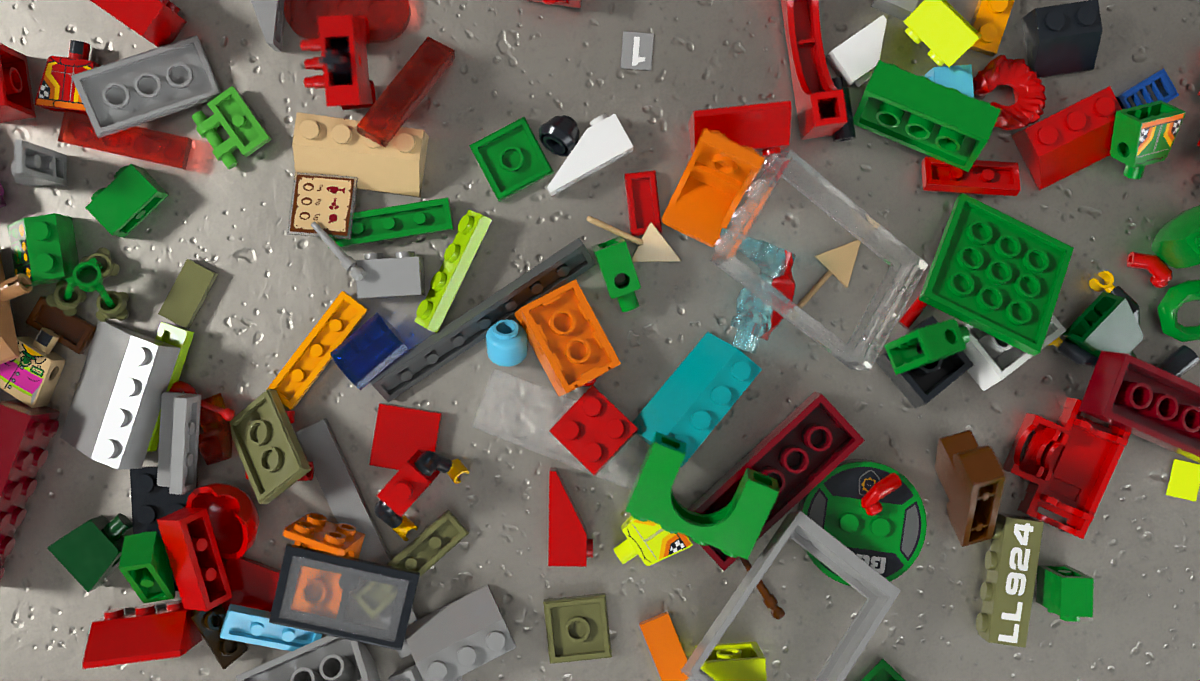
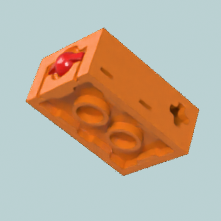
M576 279L521 307L514 313L519 324L524 328L527 339L558 397L578 387L592 386L602 374L621 364Z

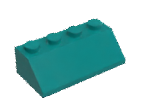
M707 332L632 421L639 429L636 434L648 445L651 444L656 432L686 443V455L680 467L682 468L762 369L738 348Z

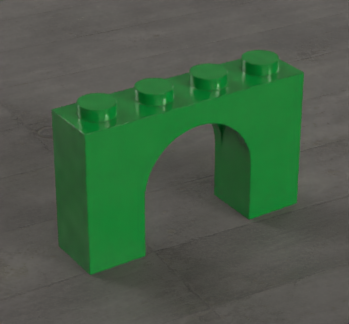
M656 432L627 498L625 511L639 521H651L659 524L662 529L669 533L677 534L679 532L689 536L699 545L707 546L709 544L719 548L729 557L737 558L739 556L748 560L779 493L777 479L747 468L733 499L726 507L709 514L692 512L678 502L672 489L674 480L686 455V443Z

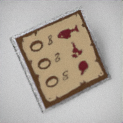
M295 172L287 234L320 237L311 226L313 222H316L331 238L351 240L358 178Z

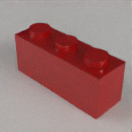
M182 508L157 519L184 609L207 612L233 598L207 509Z

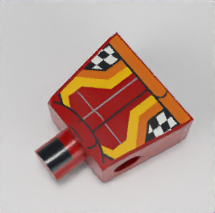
M71 40L68 58L50 56L48 58L35 99L36 106L53 112L88 116L71 75L102 66L89 60L90 44Z

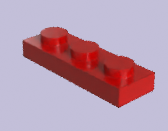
M924 157L921 163L924 191L1017 196L1021 191L1019 164L1016 162L975 160L968 172L933 157Z

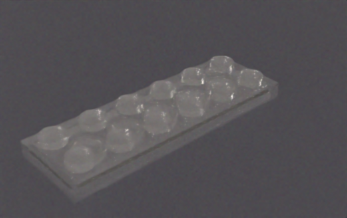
M494 368L471 427L592 474L549 432L577 400L565 395L558 397L555 391ZM635 434L596 476L631 490L650 445Z

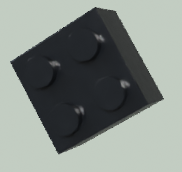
M932 315L920 322L907 334L936 324L938 321ZM918 343L916 346L917 352L922 354L924 352L920 343ZM886 351L875 359L914 408L926 405L974 365L966 354L961 351L936 362L896 375Z

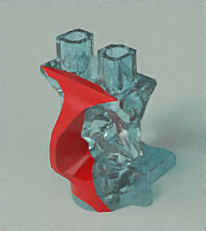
M722 228L720 232L721 241L730 248L743 253L761 270L760 274L740 291L736 305L737 315L732 318L730 326L737 329L732 346L755 355L761 339L768 341L770 333L785 318L792 305L796 284L792 277L791 269L796 255L766 241L756 240Z

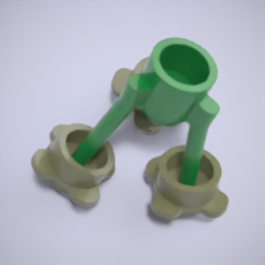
M99 248L96 253L88 257H82L80 263L73 270V276L68 277L67 281H59L56 284L54 293L47 296L46 303L50 307H57L63 311L65 316L70 317L77 313L78 305L86 301L87 295L85 292L97 291L100 295L96 301L97 308L99 309L96 312V318L101 322H105L108 319L122 321L129 315L126 305L130 297L126 292L106 291L102 284L103 280L110 275H118L120 266L112 261L111 253L107 248Z

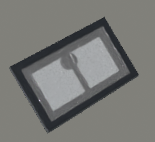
M287 543L269 623L402 651L420 572Z

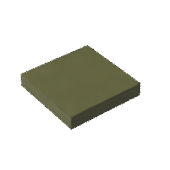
M605 593L544 599L550 664L612 657Z

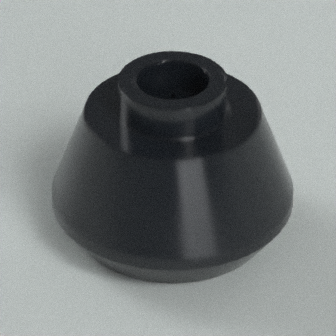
M566 115L553 117L541 125L538 131L542 145L558 156H568L578 143L580 134L576 121Z

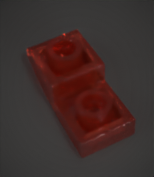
M221 393L201 399L226 409ZM200 407V425L204 433L199 434L198 446L206 464L210 465L231 458L232 433L230 421L224 420L222 415Z

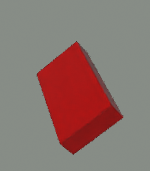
M656 170L624 174L631 235H644L650 222L662 233Z

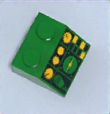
M53 213L22 218L7 226L15 276L24 273L32 283L24 287L55 283L61 280L67 281L68 277L73 276V270L79 264L72 217Z

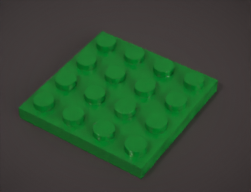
M961 193L955 200L918 300L1017 349L1036 356L1041 352L1074 248Z

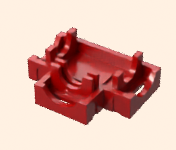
M1067 397L1063 406L1064 410L1056 423L1036 414L1026 413L1002 469L1029 481L1025 491L1026 495L1023 501L1021 500L1018 511L1084 539L1131 433L1111 424L1107 428L1080 416L1081 411L1078 410L1082 400ZM1034 431L1022 460L1019 461L1023 445L1030 433ZM1039 506L1066 518V523H1060L1037 512Z

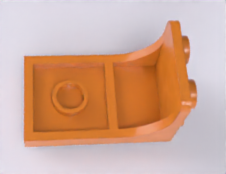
M704 129L662 216V223L710 247H717L742 197L760 171L765 157L758 155L757 151L751 147L740 146L729 141L720 132H711Z
M317 513L306 514L285 527L283 531L284 537L295 540L294 545L356 559L359 558L365 537L364 533L356 531L355 526L346 523L335 524L329 522L324 515ZM301 565L291 609L337 618L343 589L339 585V579L342 574Z

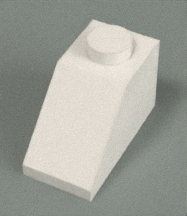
M884 15L834 48L826 56L825 59L838 77H842L844 87L848 88L854 83L857 87H860L870 80L872 76L871 71L880 60L887 22Z

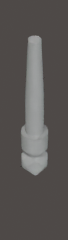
M313 222L311 226L341 260V265L347 271H351V276L356 281L362 280L366 272L361 267H357V262L351 256H348L316 222Z

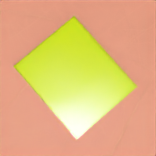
M1174 459L1166 495L1196 502L1200 486V465Z

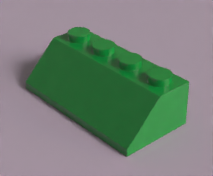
M879 60L853 119L854 125L968 172L988 142L1001 109L991 106L986 101L964 95L956 89L947 88L932 82L924 76H917L900 69L897 65Z

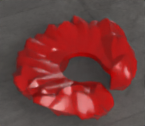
M1000 55L991 60L983 70L977 72L976 77L973 78L974 97L977 99H983L1000 85H1007L1013 88L1015 104L1004 106L996 102L989 103L991 106L1001 109L994 127L1002 130H1014L1026 127L1040 119V116L1044 113L1043 109L1047 99L1044 94L1046 88L1042 85V80L1037 78V72L1031 71V68L1025 64V59L1013 60L1007 59L1005 55Z

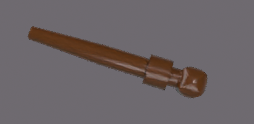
M739 557L747 572H749L752 565L747 559ZM760 580L756 587L764 598V604L767 608L771 609V615L774 619H781L785 615L784 610L778 607L777 599L773 594H770L763 581Z

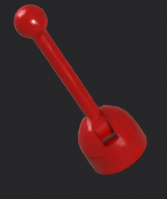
M183 381L175 382L169 392L197 394L196 389L192 385ZM201 400V407L222 415L224 420L230 421L234 418L235 412L233 409H223Z

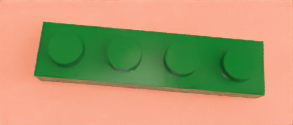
M447 197L350 213L348 235L329 236L340 248L454 230L450 199Z

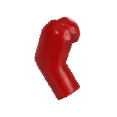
M1130 252L1127 257L1128 267L1145 269L1153 275L1150 278L1153 286L1164 288L1172 280V270L1158 256Z
M890 473L876 482L861 498V507L865 508L867 515L874 516L882 511L883 506L879 500L902 486L899 476L895 473Z

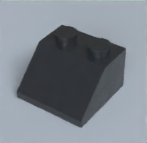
M1098 0L1035 8L1021 18L1028 66L1031 68V71L1037 72V78L1079 73L1094 69L1103 31Z

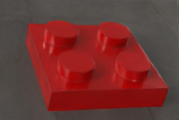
M593 385L549 430L595 476L639 431Z

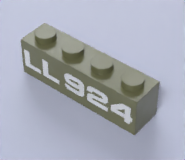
M998 513L990 551H987L985 555L987 575L986 582L982 583L980 589V597L983 601L981 613H978L976 617L978 635L989 643L1026 648L1044 522L1032 517Z

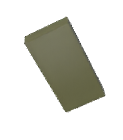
M187 259L158 314L185 329H189L218 273L191 259Z

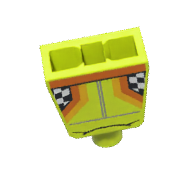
M630 516L621 525L627 539L613 548L623 565L639 555L644 564L650 566L690 548L693 543L689 536L679 532L677 534L669 533L662 529L659 524L651 521H639Z

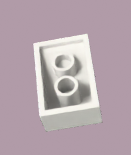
M1052 315L1042 349L1066 332V329L1054 315ZM969 324L965 325L970 332V340L966 343V350H963V352L974 364L967 371L983 391L1003 380L1033 357Z

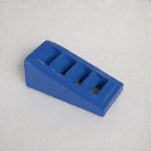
M1161 69L1115 97L1121 109L1132 107L1128 100L1130 96L1136 106L1143 105L1137 94L1138 91L1141 92L1146 103L1154 102L1146 88L1148 85L1156 96L1157 101L1161 100L1168 103L1179 96V93L1165 69ZM1156 80L1160 81L1167 93L1166 96H1163L1155 82Z

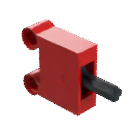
M367 15L319 16L320 38L301 40L300 48L303 51H321L322 57L305 59L304 66L307 70H323V75L305 77L304 86L315 89L325 88L327 107L341 106L343 110L375 109V86L373 80H369L366 44L370 43V27Z

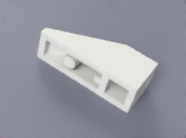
M606 113L602 114L590 122L591 127L587 128L548 185L547 189L551 196L633 151V145L615 113L609 117Z

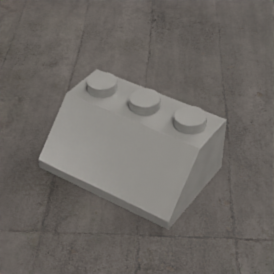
M488 585L408 624L405 634L411 654L423 681H453L517 648Z

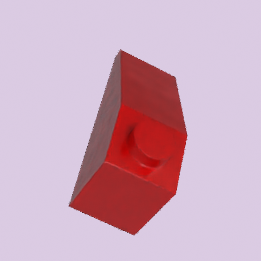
M550 468L548 566L586 567L587 557L593 558V538H587V529L558 469Z

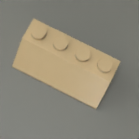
M297 112L292 142L295 176L310 175L354 179V189L420 198L429 136L421 129Z

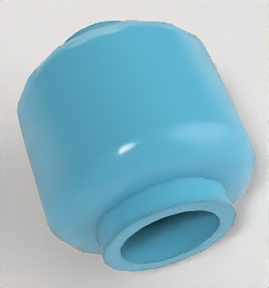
M505 319L496 322L488 329L486 334L487 354L493 363L499 366L510 367L521 363L526 358L528 352L527 334L519 323Z

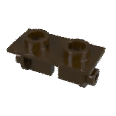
M222 604L207 612L192 610L194 614L191 617L222 669H226L248 650L244 642L220 638L221 628L227 614Z

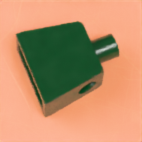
M121 513L110 522L101 515L88 520L51 544L47 549L87 592H90L102 586L119 565L124 543L123 535L133 527V524L128 517Z

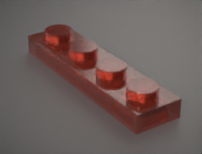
M427 37L357 124L358 133L385 148L455 59V50Z
M64 111L58 141L64 144L186 170L192 139L138 126L98 138L88 115Z

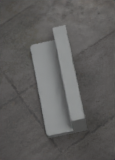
M167 391L163 392L161 396L157 485L169 487V494L183 495L196 488L201 395Z

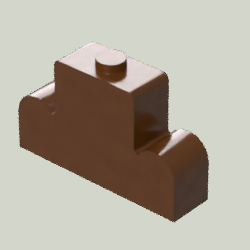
M971 430L939 438L935 470L949 498V502L946 503L947 513L961 546L964 547L992 539L1006 480V475L994 451L989 445L979 447Z

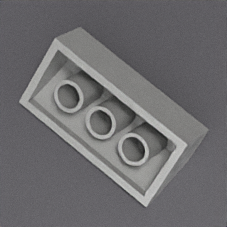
M329 635L236 676L237 681H380L374 659L364 643Z

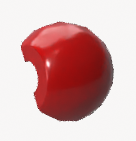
M213 483L195 488L188 496L185 508L207 509L221 558L238 560L255 543L260 523L258 511L249 495L239 487L227 483Z

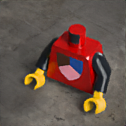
M418 450L376 495L380 499L374 509L377 517L389 525L404 541H408L409 539L406 537L408 531L411 529L417 531L418 527L409 518L402 515L428 488L440 472L447 473L455 484L460 483L461 480L458 476L462 473L469 474L468 469L460 459L457 458L451 461L449 458L433 451L422 453Z

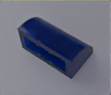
M377 312L330 354L345 376L359 390H362L405 353L408 348L397 330Z

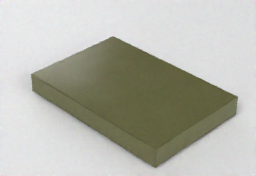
M267 389L232 420L226 423L259 504H269L311 470L277 390Z

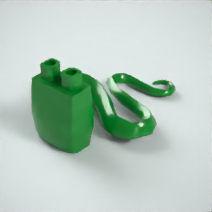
M1200 205L1181 212L1165 223L1154 238L1151 250L1167 266L1177 269L1200 264ZM1187 280L1169 288L1157 307L1162 332L1180 342L1200 340V325L1185 327L1178 323L1177 311L1184 303L1200 301V280Z

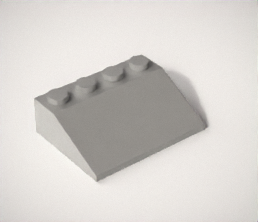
M98 321L60 438L90 459L117 470L142 468L160 413L161 396L163 392L167 391L181 348L108 321Z

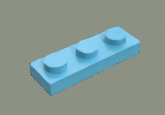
M233 604L229 605L220 633V638L287 651H294L322 637V634L269 623L271 615L269 611Z

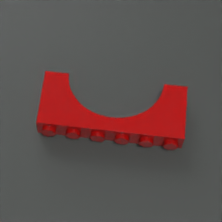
M781 0L800 138L805 140L832 136L848 121L843 89L838 90L835 87L825 59L820 28L819 0Z

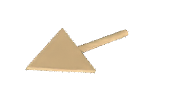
M592 216L587 217L588 222L638 244L631 257L633 262L682 261L652 222H650L642 239Z
M862 238L814 256L828 271L790 312L791 316H795L832 274L848 288Z

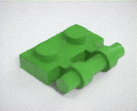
M231 86L207 103L214 113L208 119L203 111H198L192 115V119L197 125V132L202 138L208 140L214 149L212 153L218 161H222L227 169H232L238 164V161L233 156V152L237 148L243 156L248 157L272 140L234 86ZM221 125L230 136L226 141H223L217 133V129Z

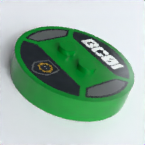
M867 459L842 461L800 500L797 511L803 512L889 582L901 576L910 568L917 559L925 541L927 521L925 508L919 493L901 473L876 461ZM890 473L897 474L902 481V486L879 500L883 506L880 513L874 516L867 515L865 508L861 507V498L876 482ZM804 549L809 559L825 575L839 583L851 586Z

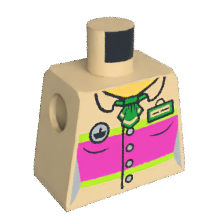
M41 328L35 339L31 337H17L20 357L0 364V388L31 408L43 407L49 404L66 363L63 357L52 351L60 336L47 328Z

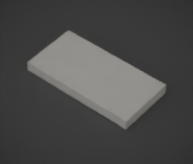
M197 35L71 75L98 138L211 101L221 94Z

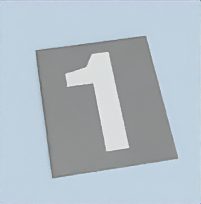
M623 31L620 68L651 71L653 33Z

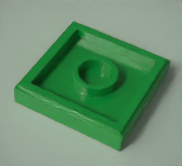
M525 117L469 145L499 202L554 173Z

